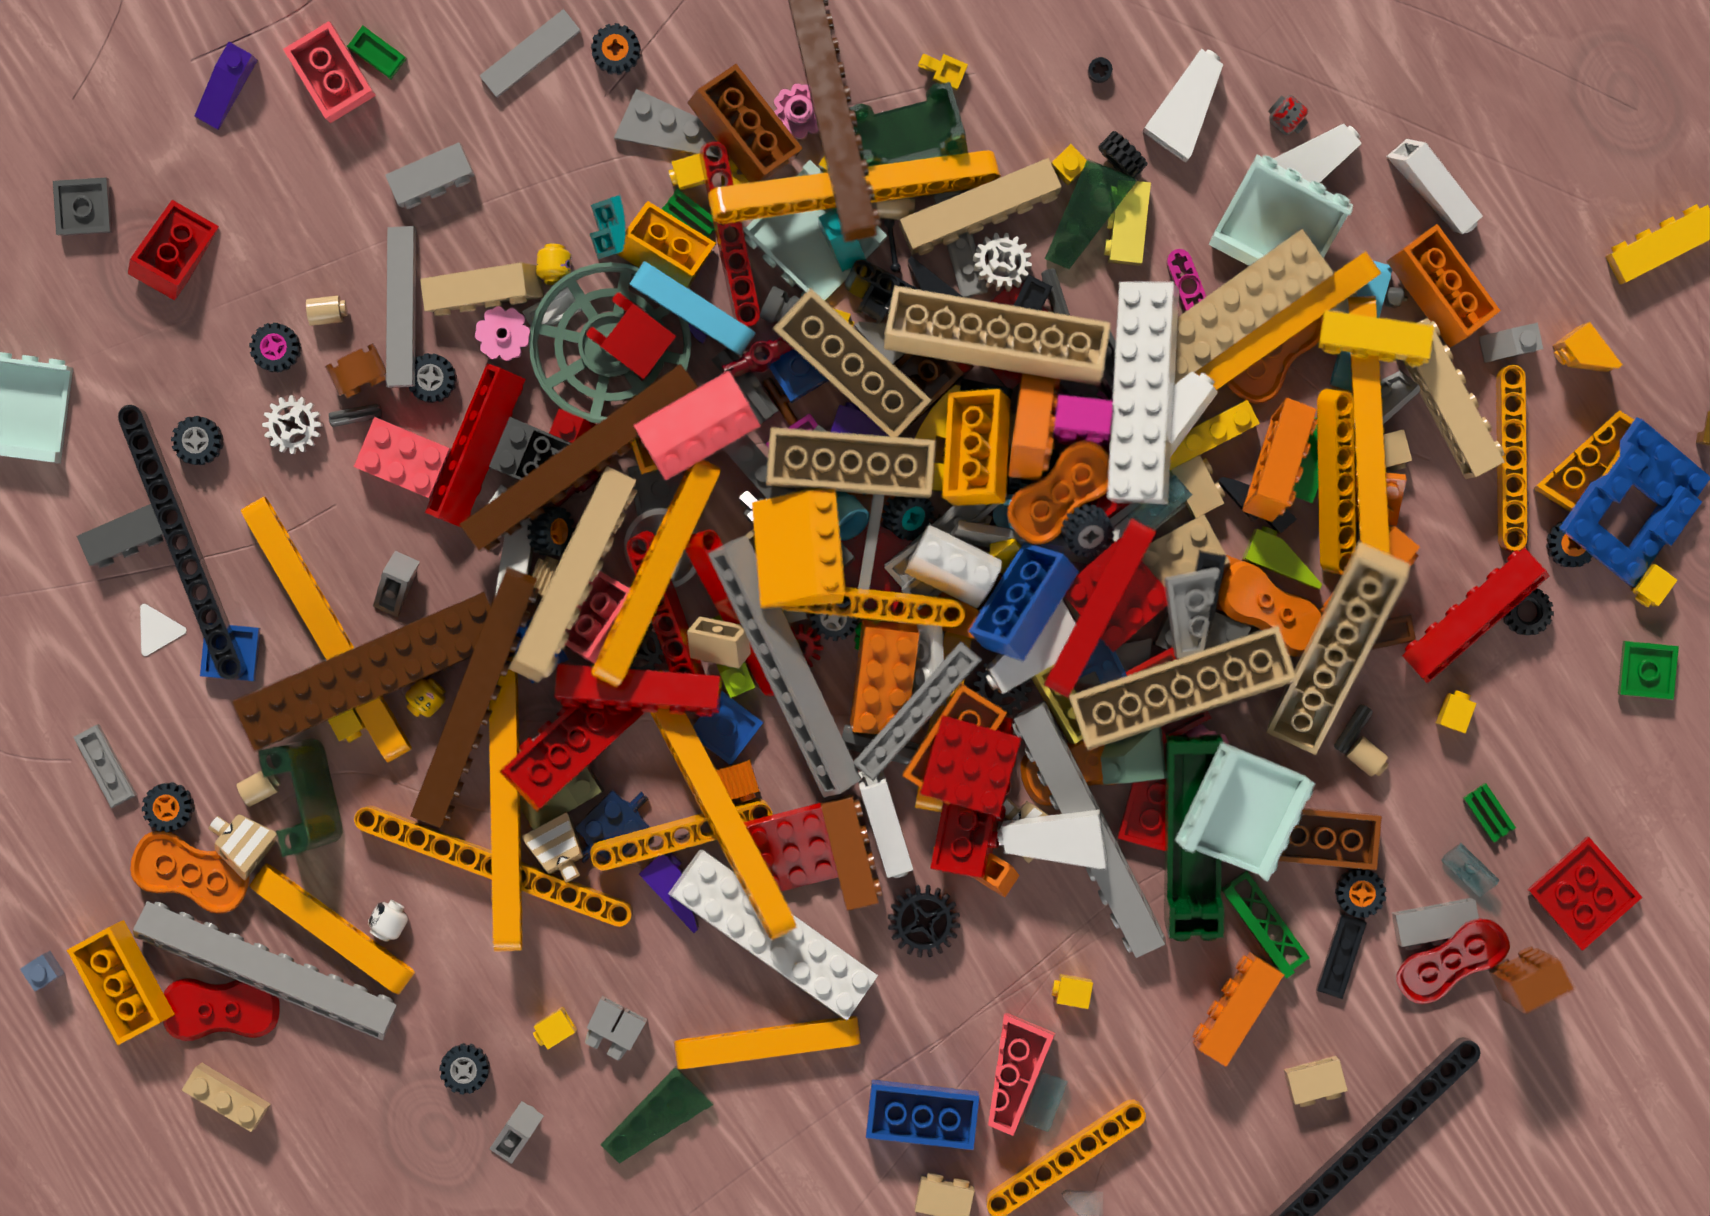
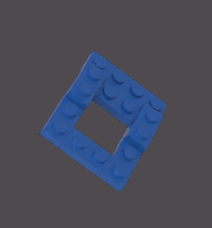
M1636 417L1620 440V456L1608 474L1589 484L1559 529L1625 583L1635 588L1665 544L1673 545L1702 503L1697 497L1709 482L1710 476L1643 419ZM1633 484L1656 503L1657 506L1627 547L1598 524V522L1613 501L1621 502Z

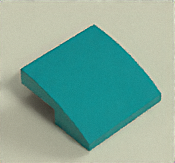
M618 195L591 205L599 231L590 233L598 259L623 252L625 243V214L621 197Z

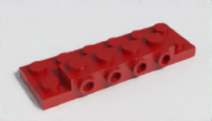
M577 703L575 707L564 706L556 714L559 717L553 723L548 720L538 729L537 732L540 734L534 740L529 737L519 746L518 749L521 752L500 770V773L538 811L646 712L642 711V707H631L629 711L617 710L615 705H604L602 709L590 708L588 703Z
M1004 717L997 731L1013 735L1014 728L1012 724L1015 723L1014 719ZM1009 779V783H1008V786H1007V790H1006L1005 795H1008L1009 792H1010V788H1011V780H1010V779ZM943 802L930 869L984 879L989 853L992 854L993 848H998L999 846L997 828L999 821L1003 822L1005 818L1006 807L1002 805L998 817L952 803L948 805Z

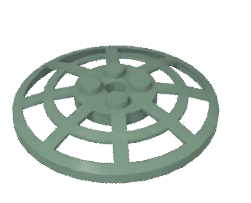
M613 262L596 263L567 274L545 294L535 311L530 328V359L541 387L551 400L564 411L592 423L598 424L607 418L601 416L604 401L628 399L648 388L658 377L664 362L681 364L686 371L690 362V328L688 322L680 317L678 318L683 334V354L668 352L666 349L656 362L651 373L642 382L635 372L587 337L586 333L591 327L598 330L605 337H608L624 316V310L614 304L613 312L597 314L590 301L602 297H614L616 293H621L627 299L639 305L649 316L664 326L661 319L671 313V311L663 306L654 309L644 298L628 291L631 275L635 276L639 269L628 264ZM595 273H620L618 289H599L584 294L576 281ZM568 287L576 301L564 312L558 327L541 324L551 302L563 289ZM581 308L589 320L582 328L581 333L566 330L571 317ZM539 334L555 338V356L561 371L549 378H546L539 359ZM563 340L578 343L581 358L569 366L563 353ZM588 367L599 375L596 390L583 385L574 375ZM624 375L632 386L631 389L623 392L606 393L610 377ZM568 380L579 392L594 398L590 414L567 403L553 388Z

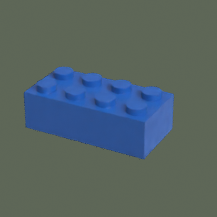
M1024 542L969 632L983 648L1024 662L1079 571L1064 554Z
M871 1080L866 1138L974 1150L979 1092Z

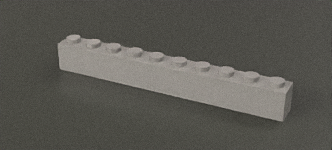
M744 536L729 541L708 555L823 798L841 794L861 780L857 767L853 764V760L834 722V718L825 703L823 695L817 686L781 607L760 608L756 554L748 537Z
M1043 701L1016 714L1014 718L1015 723L1012 724L1017 736L1024 738L1028 746L1025 748V752L1031 762H1036L1040 770L1037 772V775L1042 785H1048L1052 793L1049 798L1055 810L1060 809L1062 814L1100 810L1046 702ZM1101 812L1107 866L1105 869L1086 867L1090 879L1097 881L1100 887L1098 894L1103 904H1109L1113 912L1110 914L1111 920L1116 929L1121 928L1125 936L1122 940L1129 953L1133 951L1135 957L1138 958L1165 945L1166 937Z
M146 902L133 929L135 938L380 1040L384 1039L396 1013L397 1005L393 1003L394 1001L385 995L374 996L368 993L369 990L358 984L350 986L343 983L344 980L337 975L329 974L326 976L321 974L318 968L310 964H304L303 966L297 964L292 957L286 954H273L269 952V948L262 944L254 943L252 945L244 942L245 939L238 934L229 933L227 935L220 932V929L214 924L205 922L203 925L194 921L195 918L187 913H174L170 911L167 905L161 902H155L154 904Z

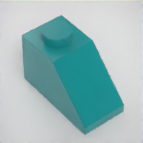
M836 208L818 217V226L842 272L852 268L856 261L866 260L859 240L844 243Z

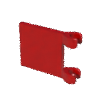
M616 293L612 301L626 311L624 316L608 337H605L593 327L587 331L586 335L644 379L675 339L676 335L621 293Z

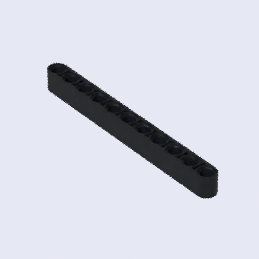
M125 405L118 413L119 424L216 670L224 679H240L246 671L243 656L148 415L144 410L135 405ZM137 411L138 421L133 425H129V414ZM146 436L148 438V445L145 449L139 450L138 440ZM156 461L158 463V470L156 473L149 475L147 467L149 463ZM166 486L168 495L166 498L159 500L157 491L160 487ZM171 511H176L178 519L174 524L169 525L167 515ZM185 535L188 540L187 546L179 550L176 544L177 540ZM194 560L198 568L194 574L189 575L186 567L190 561ZM204 585L207 588V596L199 600L196 596V591L198 587ZM214 610L217 613V621L209 625L206 621V615ZM224 635L227 639V646L219 650L216 647V640L219 636ZM231 660L237 664V671L233 675H229L226 672V664Z
M1466 1037L1456 1039L1270 1216H1285L1290 1211L1296 1212L1297 1216H1314L1478 1061L1481 1054L1479 1046ZM1471 1045V1054L1467 1057H1461L1460 1050L1462 1046ZM1445 1063H1451L1452 1072L1446 1076L1441 1075V1067ZM1432 1082V1091L1428 1094H1422L1421 1086L1423 1083ZM1412 1100L1414 1104L1412 1110L1406 1113L1402 1112L1401 1106L1403 1102ZM1393 1119V1128L1389 1131H1383L1382 1123L1384 1120ZM1373 1137L1375 1141L1373 1147L1363 1149L1362 1143L1364 1139ZM1354 1156V1165L1349 1168L1343 1167L1344 1158ZM1329 1174L1335 1175L1336 1179L1333 1185H1323L1325 1176ZM1315 1193L1316 1200L1314 1203L1304 1204L1303 1199L1305 1195Z

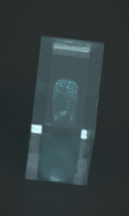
M1174 475L1169 479L1168 504H1140L1127 517L1154 530L1180 509L1193 494Z

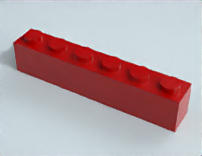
M489 363L486 364L425 513L461 527L459 524L471 516L474 502L480 494L484 478L490 470L489 466L508 420L510 417L512 418L516 401L523 391L525 378Z
M1525 547L1521 551L1516 550L1510 554L1506 560L1507 563L1503 567L1492 570L1486 577L1487 581L1480 587H1473L1466 594V599L1461 604L1451 606L1445 613L1446 617L1439 623H1432L1425 630V635L1419 641L1414 640L1406 646L1402 657L1427 684L1550 577L1546 569Z
M557 665L554 696L564 706L575 707L577 703H588L590 708L602 709L604 705H615V709L624 711L631 710V707H642V711L651 713L658 712V709H669V713L678 715L685 714V711H696V715L710 717L712 713H719L722 689V679L720 676L628 669L623 680L616 687L593 676V667Z

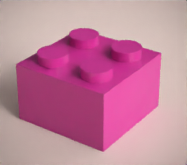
M1058 395L1054 439L1059 440V443L1064 445H1072L1083 440L1095 442L1101 447L1102 445H1108L1113 401Z

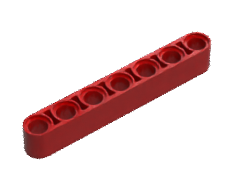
M719 142L704 144L700 149V161L708 195L709 192L716 189L712 183V178L716 173L724 176L725 184L723 187L733 186L734 184L725 146ZM711 146L716 147L720 152L719 159L715 162L707 158V150ZM713 219L733 318L745 326L755 325L760 318V310L742 223L738 221L720 224L716 223ZM729 226L733 227L736 231V237L731 242H727L723 237L724 230ZM734 253L739 254L742 259L741 265L736 269L732 268L729 264V258ZM739 280H744L747 284V290L742 295H738L734 290L735 283ZM748 306L751 308L753 315L749 321L744 322L740 318V311L743 307Z
M1134 519L1130 520L1044 686L1067 698L1069 697L1156 532L1155 530Z
M713 530L691 534L685 546L686 553L724 622L742 625L708 555L723 545L721 539ZM750 643L751 653L745 661L764 695L773 697L775 694Z
M642 531L627 542V553L635 575H637L655 537L652 532ZM639 540L646 544V551L639 547ZM670 578L663 593L665 601L659 602L651 619L668 668L673 673H684L683 667H687L692 674L706 675L701 660L690 658L687 634L689 626L673 581ZM666 616L673 620V627L666 623ZM674 642L681 644L683 652L675 648Z

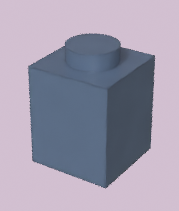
M51 951L40 955L20 969L34 992L65 974Z

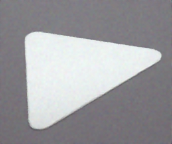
M147 604L140 606L141 653L143 656H148L186 633L184 626Z

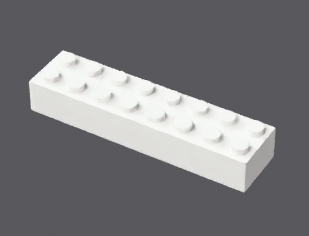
M1120 282L1108 483V498L1114 503L1168 504L1179 288L1174 282Z
M703 850L697 852L668 893L845 1020H848L878 976L794 915L797 928L771 940L735 873Z

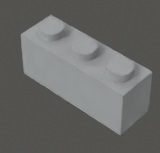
M456 143L392 171L385 176L397 204L401 208L406 206L407 209L420 205L422 203L421 199L427 196L436 198L445 194V189L452 185L461 187L470 183V178L475 176L463 146L460 143Z
M1472 898L1392 912L1397 944L1405 947L1406 950L1422 948L1421 943L1432 942V945H1441L1448 938H1451L1463 924L1470 920L1479 919L1476 900Z

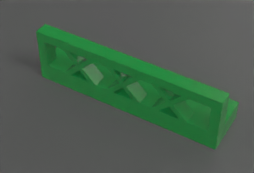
M1247 870L1221 888L1225 897L1286 979L1295 973V968L1310 958ZM1244 879L1251 885L1250 898L1240 897L1234 889ZM1255 892L1261 900L1254 899ZM1244 901H1249V906H1248V907H1247V905L1245 904ZM1253 902L1262 903L1266 906L1265 920L1257 919L1252 914ZM1270 914H1272L1276 921H1270ZM1260 923H1265L1264 929L1260 925ZM1269 924L1279 925L1282 928L1281 941L1271 940L1268 936ZM1286 935L1292 943L1285 942ZM1275 944L1280 945V951ZM1284 946L1295 947L1301 956L1289 964L1283 956Z

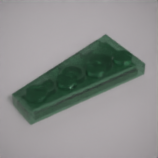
M1087 159L1045 259L1070 269L1137 180Z
M675 1066L600 1145L620 1164L679 1125L689 1121L703 1110L713 1106L714 1103Z

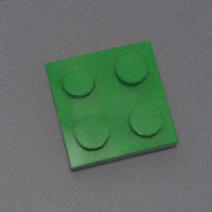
M1623 641L1618 694L1674 700L1679 646Z

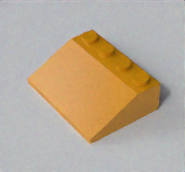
M835 489L806 490L752 502L760 608L843 603L844 582Z

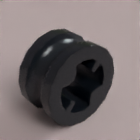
M1103 57L1093 59L1088 67L1090 79L1096 83L1107 81L1113 70L1111 62ZM1100 63L1101 67H1107L1104 77H1101L1099 73H1093V69H1096L1095 64Z

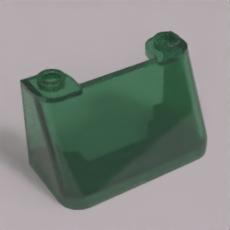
M950 82L932 85L925 94L926 101L876 114H874L871 106L865 104H856L849 108V111L854 110L857 126L853 127L854 134L861 137L863 151H860L859 155L861 160L866 159L867 167L968 153L966 133Z

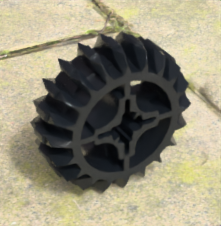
M927 884L925 892L921 893L920 886L915 885L916 894L912 895L910 889L907 888L905 893L908 898L904 899L901 895H898L896 898L901 905L891 904V909L897 911V914H888V919L896 920V923L888 925V929H897L898 932L891 936L892 940H897L901 937L902 940L899 942L898 947L902 949L908 944L907 954L911 955L914 948H917V957L921 958L923 949H927L928 957H932V948L936 947L937 952L941 954L943 950L940 944L944 943L947 947H950L951 942L947 937L957 938V933L951 931V928H960V923L953 922L952 919L960 917L959 912H950L951 909L956 907V903H945L950 898L948 893L944 894L942 898L939 897L941 888L937 887L934 894H931V886ZM917 900H931L941 907L926 911ZM911 905L915 917L913 921L902 928L901 919L903 912ZM917 909L925 918L931 917L932 920L928 921L931 933L923 924H916V921H920ZM946 914L945 929L937 937L933 924L942 915ZM922 931L927 935L930 942H917L907 935Z

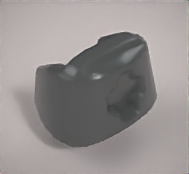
M1388 287L1384 299L1385 306L1397 308L1401 306L1403 301L1407 302L1408 297L1404 296V289L1402 287Z

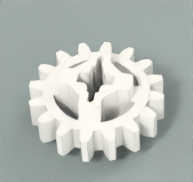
M994 233L992 241L990 238L985 237L983 245L978 244L976 248L977 253L973 256V261L977 262L973 270L976 272L980 271L978 280L986 279L987 288L994 284L996 285V291H999L1001 286H1005V289L1010 291L1012 284L1018 288L1021 285V279H1027L1029 274L1027 271H1030L1032 263L1027 262L1031 258V253H1024L1026 244H1021L1020 246L1017 244L1019 237L1016 236L1013 240H1009L1008 233H1005L1003 238H1000L998 233ZM986 254H988V259H989V264H988V265H986V263H985V255H986ZM1017 259L1019 260V270H1018V271L1016 270L1017 266H1016V264H1015V261H1016Z
M293 395L289 396L288 402L280 397V405L277 406L271 403L270 407L273 412L264 413V416L269 418V422L262 423L263 427L269 428V431L264 436L266 438L273 437L270 445L275 447L280 444V452L284 453L288 447L290 454H296L297 448L301 452H306L305 445L314 446L315 443L312 438L314 436H321L316 431L317 427L323 426V423L316 422V418L321 414L320 412H312L315 406L313 403L305 406L306 399L300 397L298 402H296ZM293 407L290 413L283 416L280 415V412L284 409ZM305 413L309 418L310 426H307L303 419ZM295 419V423L302 427L303 430L297 428L290 431V427L282 422V420L294 421ZM275 423L279 425L282 431L280 437L276 432ZM301 434L306 435L302 440L292 443L295 437Z

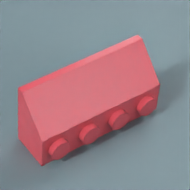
M728 371L640 421L634 427L660 473L667 480L760 427V424Z

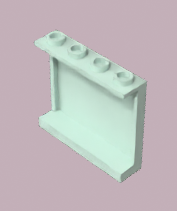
M1256 155L1215 229L1209 245L1251 266L1303 229L1324 258L1347 216H1350L1353 204L1349 203L1350 200L1342 194L1336 193L1334 195L1326 191V187L1314 180L1309 182L1301 178L1302 175L1292 168H1287L1286 170L1278 166V162L1267 155H1263V157Z
M809 160L797 176L823 172ZM835 208L754 219L747 227H743L745 242L752 249L758 247L765 254L762 258L772 268L777 265L784 272L781 277L791 287L796 284L803 291L800 294L801 297L811 288L826 301L846 281L851 270L850 268L844 272L841 271L818 226V217ZM876 226L877 236L859 239L866 259L887 239V235L878 226Z
M0 352V456L61 463L73 368L65 366L64 360L49 359V363L38 362L39 357L22 355V360L12 359L11 353Z
M1221 742L1176 837V841L1186 850L1194 852V850L1200 851L1259 874L1264 880L1268 881L1271 874L1277 869L1278 859L1282 851L1289 844V836L1294 826L1300 821L1301 811L1305 802L1312 796L1314 783L1305 775Z

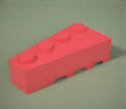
M1007 1012L1003 1017L988 1126L1014 1136L1056 1033Z

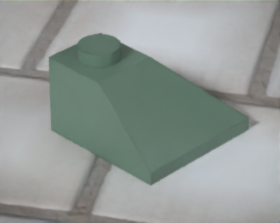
M1161 726L1105 745L1101 755L1104 785L1166 778Z

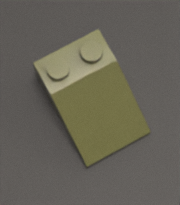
M588 765L538 811L520 794V809L532 829L535 830L562 814L568 813L601 793L604 789Z

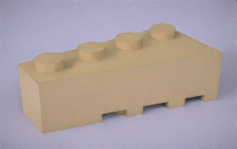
M522 262L420 279L424 311L434 312L435 316L450 315V310L459 309L460 312L475 311L476 307L479 306L495 308L497 306L501 307L502 303L521 304L526 303V300L544 297L542 279L536 275V265Z

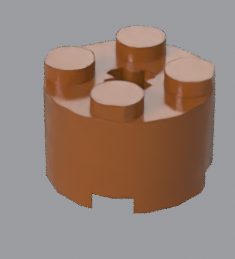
M374 343L367 346L369 351L365 353L361 348L338 359V366L334 368L332 364L325 366L339 396L345 394L346 398L360 393V386L368 382L372 387L385 381L386 367Z

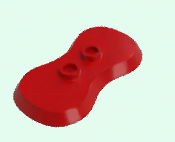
M1482 918L1470 920L1463 924L1442 945L1409 956L1397 971V985L1403 995L1416 1004L1435 1002L1444 997L1464 977L1493 968L1501 963L1509 953V938L1503 928L1492 920Z
M184 978L174 981L164 991V995L175 1014L163 1021L164 1027L172 1037L183 1041L197 1040L216 1032H231L248 1038H258L270 1033L276 1027L279 1019V997L238 980L226 984H209L196 979Z

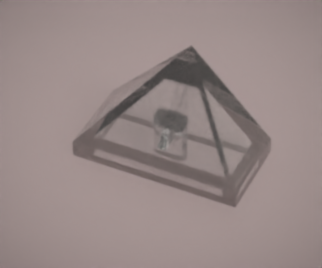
M1065 1190L1062 1193L1063 1199L1078 1216H1103V1192Z

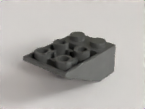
M510 417L489 467L521 480L570 445L571 442Z

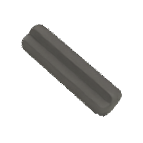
M1051 268L1041 273L1043 282L1053 286L1048 296L1053 313L1070 316L1055 269Z
M376 403L330 412V425L337 427L373 420L374 417L381 418V406Z
M1363 704L1358 706L1334 744L1335 749L1343 754L1348 753L1373 713L1369 707Z

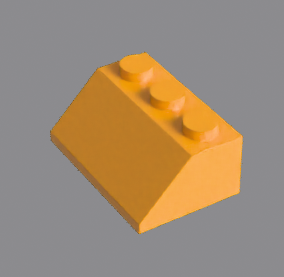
M647 201L625 230L623 252L617 253V255L638 268L645 261L684 287L689 288L715 247L716 242Z

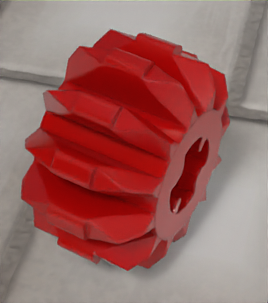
M799 624V634H796L794 628L790 626L796 640L801 639V642L805 640L808 643V646L805 648L806 653L803 656L809 668L813 667L809 657L812 656L814 659L820 660L821 657L813 651L814 649L823 650V645H814L813 642L820 640L821 636L816 635L811 639L809 636L814 631L812 627L808 629L806 634H803L804 626Z

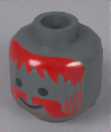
M1288 95L1285 98L1281 96L1268 111L1271 114L1269 116L1270 123L1284 135H1290L1293 131L1299 134L1308 123L1305 119L1308 109L1292 95Z

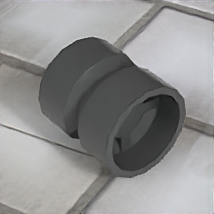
M773 286L762 308L760 318L770 323L779 322L800 298L796 296L789 298L786 291Z

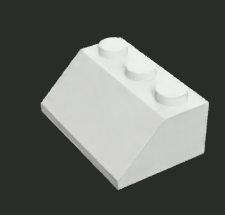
M928 525L904 573L978 608L992 587L1001 569L1002 560Z

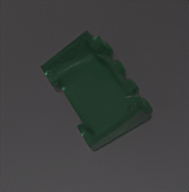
M305 739L258 750L263 777L291 772L302 823L276 831L282 857L299 854L337 842L342 836L343 827L323 744L316 739ZM269 755L271 758V762L276 769L270 768L268 766L267 757ZM288 834L291 848L285 843V838Z

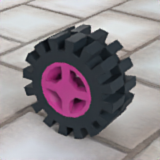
M279 323L264 324V327L257 328L256 334H252V343H249L251 348L250 355L261 368L270 372H282L283 370H289L291 365L297 363L296 359L301 354L299 352L301 343H299V337L291 328Z

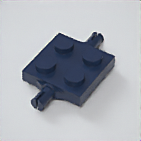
M612 789L575 826V830L585 838L587 846L582 850L584 857L581 859V862L585 864L590 858V850L595 843L651 827L638 811L649 800L642 791L629 802L622 799ZM625 844L622 852L626 853L634 844ZM601 850L597 853L606 860L610 856V853L606 850Z

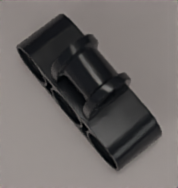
M866 260L856 261L845 281L846 289L862 299L856 312L859 314L863 312L876 319V323L879 325L886 314L890 312L894 286L919 290Z

